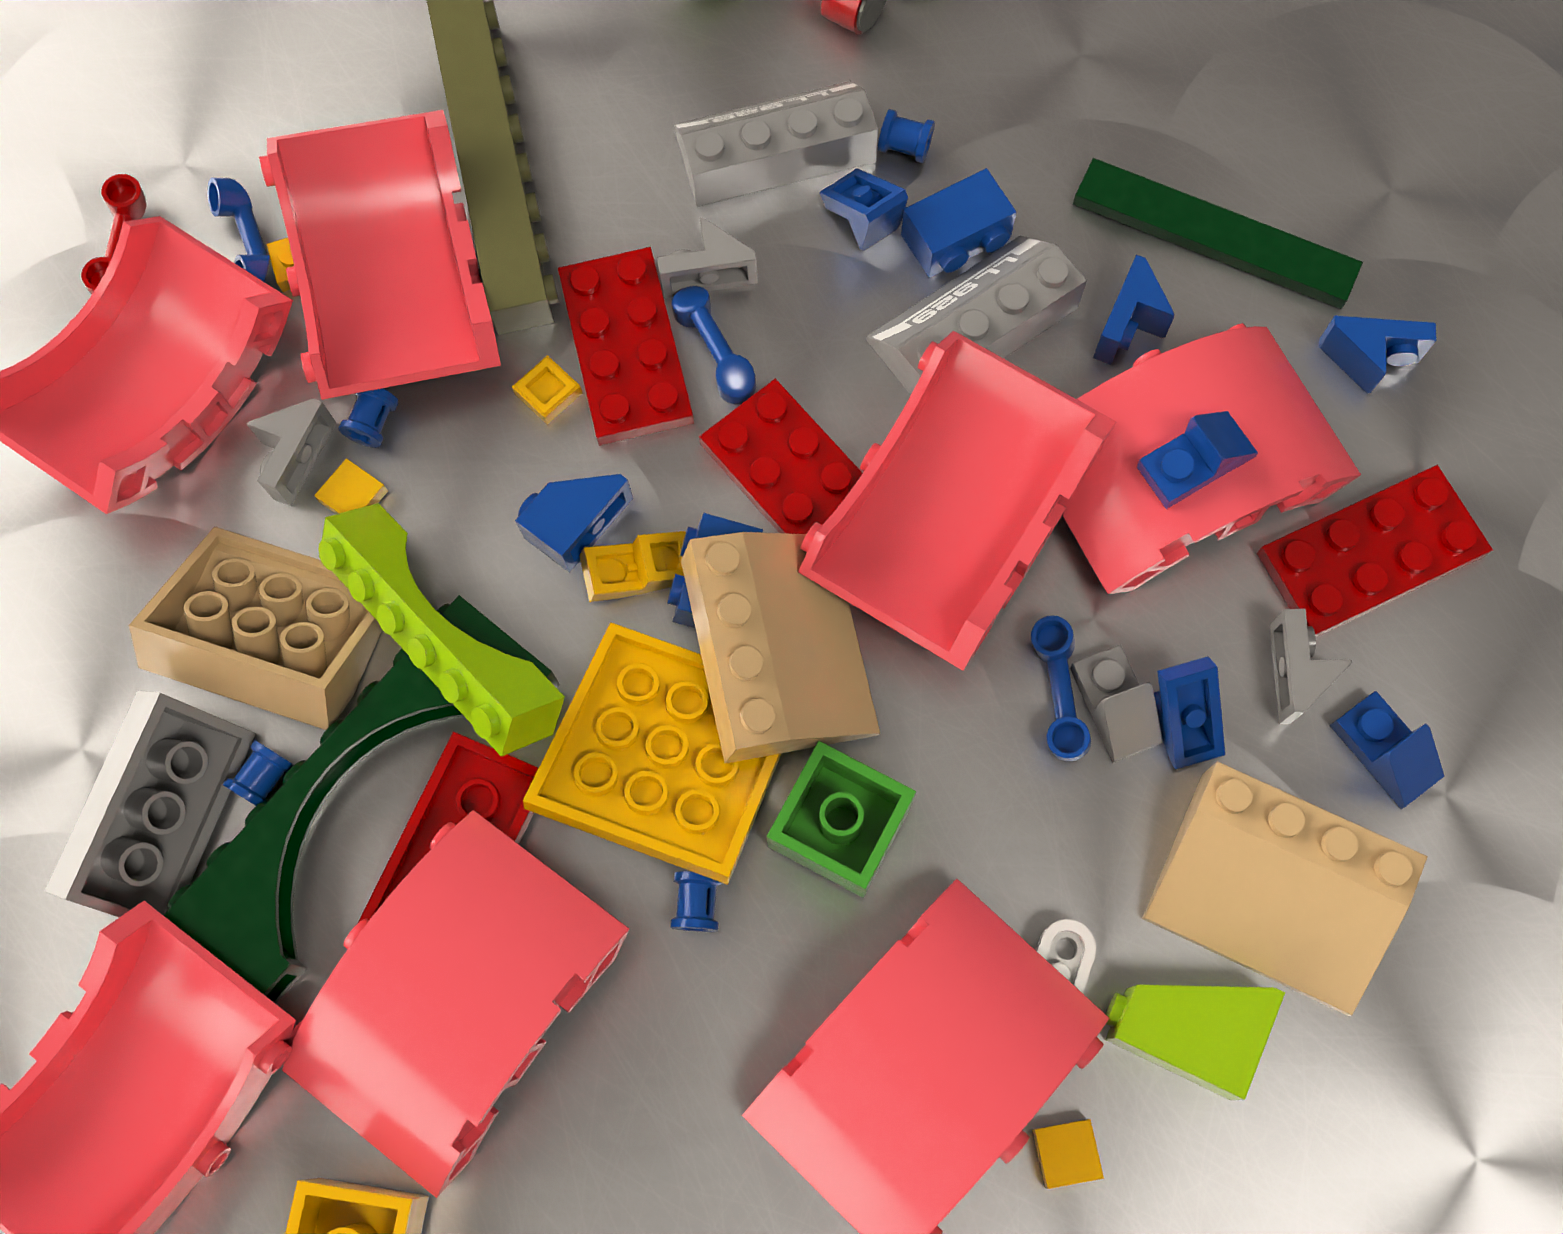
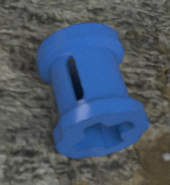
M889 109L881 128L878 151L886 153L890 149L915 156L916 162L923 164L932 141L935 121L928 119L925 123L899 117L896 110Z
M383 388L355 394L357 396L356 402L348 420L341 421L338 428L340 433L350 440L367 447L379 448L383 442L381 431L390 411H395L398 406V399Z
M254 740L250 746L253 751L237 775L234 778H227L223 785L257 806L261 802L267 801L265 798L279 778L294 765Z
M692 871L675 872L674 882L679 884L677 913L676 917L671 919V928L682 931L718 932L719 923L714 920L716 887L722 885V883Z

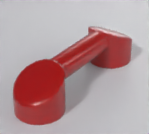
M127 174L113 175L102 185V197L114 218L105 256L88 261L81 272L82 281L91 294H93L113 257L123 222L141 219L145 214L147 204L144 192L139 182Z

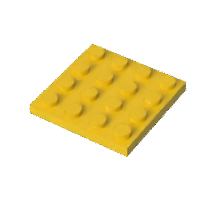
M610 622L523 799L524 809L728 885L782 753L725 764L701 654Z

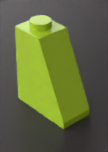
M1134 985L1127 988L1124 995L1116 992L1112 997L1105 1013L1110 1018L1106 1025L1110 1026L1105 1040L1228 1100H1245L1285 992L1273 987Z

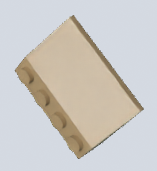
M215 526L129 624L138 668L324 730L336 722L354 696L382 632L379 622L360 602H357L352 597L349 589L331 570H328L323 565L321 560Z
M737 532L690 539L681 559L725 764L813 748L818 741L830 745L878 736L880 734L849 602L798 572L806 556V552L801 550V545L807 534Z
M1217 761L1201 775L1142 919L1347 1016H1352L1410 907L1428 856Z

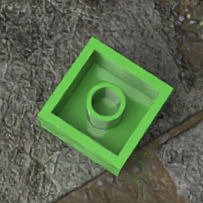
M818 741L766 836L768 847L864 898L913 804L916 791Z

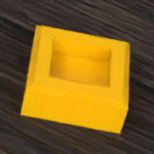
M548 355L512 386L514 394L547 425L583 394L581 386Z
M346 458L316 492L314 497L329 510L339 514L377 504L387 494L388 490L384 484Z
M1091 1119L1032 1129L1046 1189L1104 1179Z

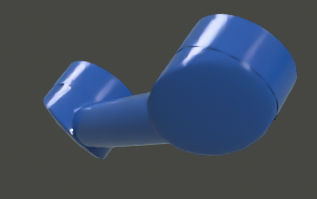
M210 178L207 195L211 213L215 217L234 216L247 254L237 255L234 263L265 282L270 264V254L266 252L252 212V204L248 193L234 179Z
M689 286L679 290L673 296L671 302L676 321L684 327H696L717 362L716 382L720 397L731 404H742L753 396L756 390V379L752 365L741 355L734 354L711 316L708 291L700 286Z
M1046 616L1038 620L1033 626L1031 641L1036 654L1042 661L1047 663L1056 718L1048 729L1047 743L1056 758L1063 761H1076L1088 753L1091 747V736L1086 724L1077 718L1068 659L1072 656L1075 649V638L1071 625L1065 619L1059 616Z

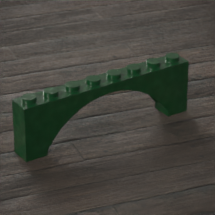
M460 595L451 604H444L437 609L452 625L475 640L505 654L532 662L556 688L559 687L558 680L548 667ZM401 648L393 660V667L380 681H374L363 689L357 698V706L344 720H338L326 729L320 739L321 745L307 760L299 761L289 769L283 778V786L269 801L261 802L248 814L245 819L246 826L231 842L222 844L210 855L206 862L207 868L193 884L183 886L171 897L167 904L169 910L163 916L277 1004L308 969L298 960L294 936L293 899L296 873L302 849L311 826L326 799L340 781L361 760L383 744L408 731L433 722L462 717L463 714L453 703L448 702L443 697L440 689L422 669L417 668L412 663L409 655Z

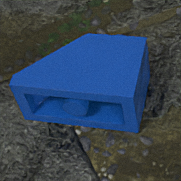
M621 474L549 482L539 494L533 493L523 502L518 512L519 517L515 522L525 540L570 573L579 563V555L583 548L592 547L633 500V495L628 479Z

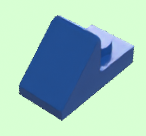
M858 168L819 192L826 209L849 220L858 246L862 251L876 244L900 227L903 209L906 208L908 201L905 189Z
M1136 254L1101 334L1093 356L1094 359L1111 365L1118 348L1128 351L1137 329L1160 338L1166 337L1174 319V312L1145 257Z
M1334 316L1319 339V348L1366 393H1372L1386 374V361L1393 366H1407L1421 361L1436 342V323Z
M1228 411L1201 414L1190 418L1184 434L1139 459L1137 469L1163 506L1168 509L1209 483L1255 458L1258 452Z
M1207 656L1157 671L1160 691L1154 692L1162 740L1173 767L1180 769L1224 756L1225 744L1217 665Z
M1374 691L1329 725L1400 809L1405 808L1445 777L1430 727L1425 723L1412 732L1377 691Z

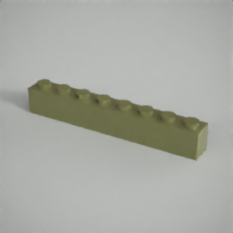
M426 0L485 295L492 321L498 335L554 323L551 304L559 303L553 274L544 276L542 263L550 262L544 233L535 234L533 223L542 220L535 192L527 194L525 183L533 181L526 152L518 154L516 143L524 142V136L518 113L511 115L509 113L508 105L515 104L516 99L510 76H501L500 67L508 66L502 38H493L492 30L500 28L494 1Z

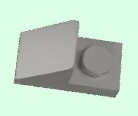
M700 218L704 250H677L670 255L657 257L664 298L673 297L679 290L689 286H700L707 291L758 284L755 251L705 218Z
M312 398L254 419L247 424L260 442L274 448V451L269 452L263 459L260 467V476L257 481L276 501L292 506L336 424V421L322 401Z
M1284 609L1270 624L1279 725H1290L1301 716L1352 663V660H1311L1310 657H1313L1315 653L1316 637L1313 627L1307 626L1306 609Z
M1121 645L1072 663L1070 670L1112 763L1160 745L1163 742L1153 687L1150 682L1139 685Z

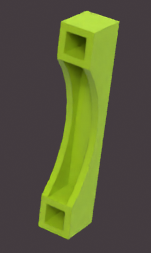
M379 503L325 517L322 540L318 547L319 558L323 565L338 577L349 589L352 597L369 611L379 622L381 629L401 646L409 655L412 663L417 668L422 669L440 689L443 697L448 702L453 703L472 724L475 732L485 739L501 757L554 734L565 696L532 662L505 654L475 640L452 625L432 607L418 589L408 567L406 555L408 533Z

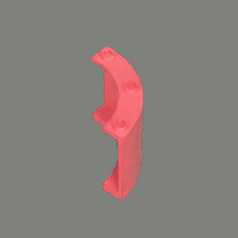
M443 110L267 138V156H260L259 159L266 186H276L294 266L286 268L293 297H301L309 352L301 353L302 366L307 382H317L322 400L501 366L493 323L483 283H481L476 253L463 203L454 204L452 193L461 192V186Z
M161 216L124 221L108 268L84 307L45 346L24 360L0 371V441L105 514L128 506L156 490L158 486L155 480L173 466L180 471L187 467L232 420L257 384L250 377L262 355L265 354L272 357L285 327L293 300Z
M1242 323L1231 327L1227 331L1191 341L1164 353H1161L1159 349L1151 350L1140 356L1133 363L1132 368L1077 398L1082 403L1115 420L1116 424L1085 478L1081 479L1071 498L1068 500L1061 496L1058 502L1067 507L1063 517L1106 593L1115 594L1133 591L1161 572L1189 557L1190 554L1186 546L1193 542L1197 543L1212 534H1215L1219 541L1257 523L1267 509L1273 505H1277L1281 513L1301 506L1320 503L1361 476V474L1268 328L1258 326L1246 327ZM1228 411L1257 450V456L1166 509L1137 469L1139 459L1184 434L1190 418L1195 415Z
M952 331L939 344L932 341L926 348L918 364V369L923 371L917 385L882 445L874 443L868 450L860 466V470L864 472L854 487L823 525L816 522L808 531L801 545V550L806 552V556L798 572L964 671L990 632L1002 608L1005 609L1066 510L1067 507L1058 502L1061 496L1068 500L1071 498L1081 479L1083 480L1114 428L1116 421L961 334Z
M474 810L457 825L452 822L444 825L433 838L430 844L431 850L393 890L371 919L361 920L349 932L343 943V946L348 950L321 988L305 1018L294 1027L287 1044L292 1047V1051L282 1069L284 1073L436 1198L473 1159L481 1141L499 1112L493 1106L504 1089L513 1087L519 1082L547 1042L541 1037L561 1013V1008L568 1013L572 1011L592 985L615 961L629 932L627 926Z
M956 878L919 917L908 933L890 948L805 1042L806 1045L781 1069L742 1116L860 1234H942L943 1230L938 1224L971 1190L995 1161L1000 1157L1007 1164L1024 1147L1030 1136L1023 1129L1046 1103L1074 1066L1077 1065L1080 1069H1083L1101 1050L1104 1043L1097 1036L1110 1018Z
M142 901L99 931L91 960L78 984L86 991L81 1002L74 1012L66 1011L60 1013L46 1034L29 1053L36 1060L35 1064L12 1089L2 1083L0 1084V1230L5 1234H154L186 1198L203 1175L205 1177L211 1176L225 1162L231 1152V1148L227 1146V1143L255 1104L271 1075L285 1063L292 1051V1047L287 1043L296 1019L146 901Z

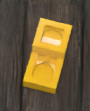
M686 532L637 535L633 543L584 547L579 557L589 602L624 598L670 588L675 574L684 576L680 552Z

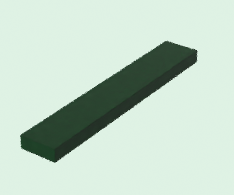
M1096 158L1092 159L1073 201L1074 205L1339 309H1342L1346 304L1363 264L1362 261Z

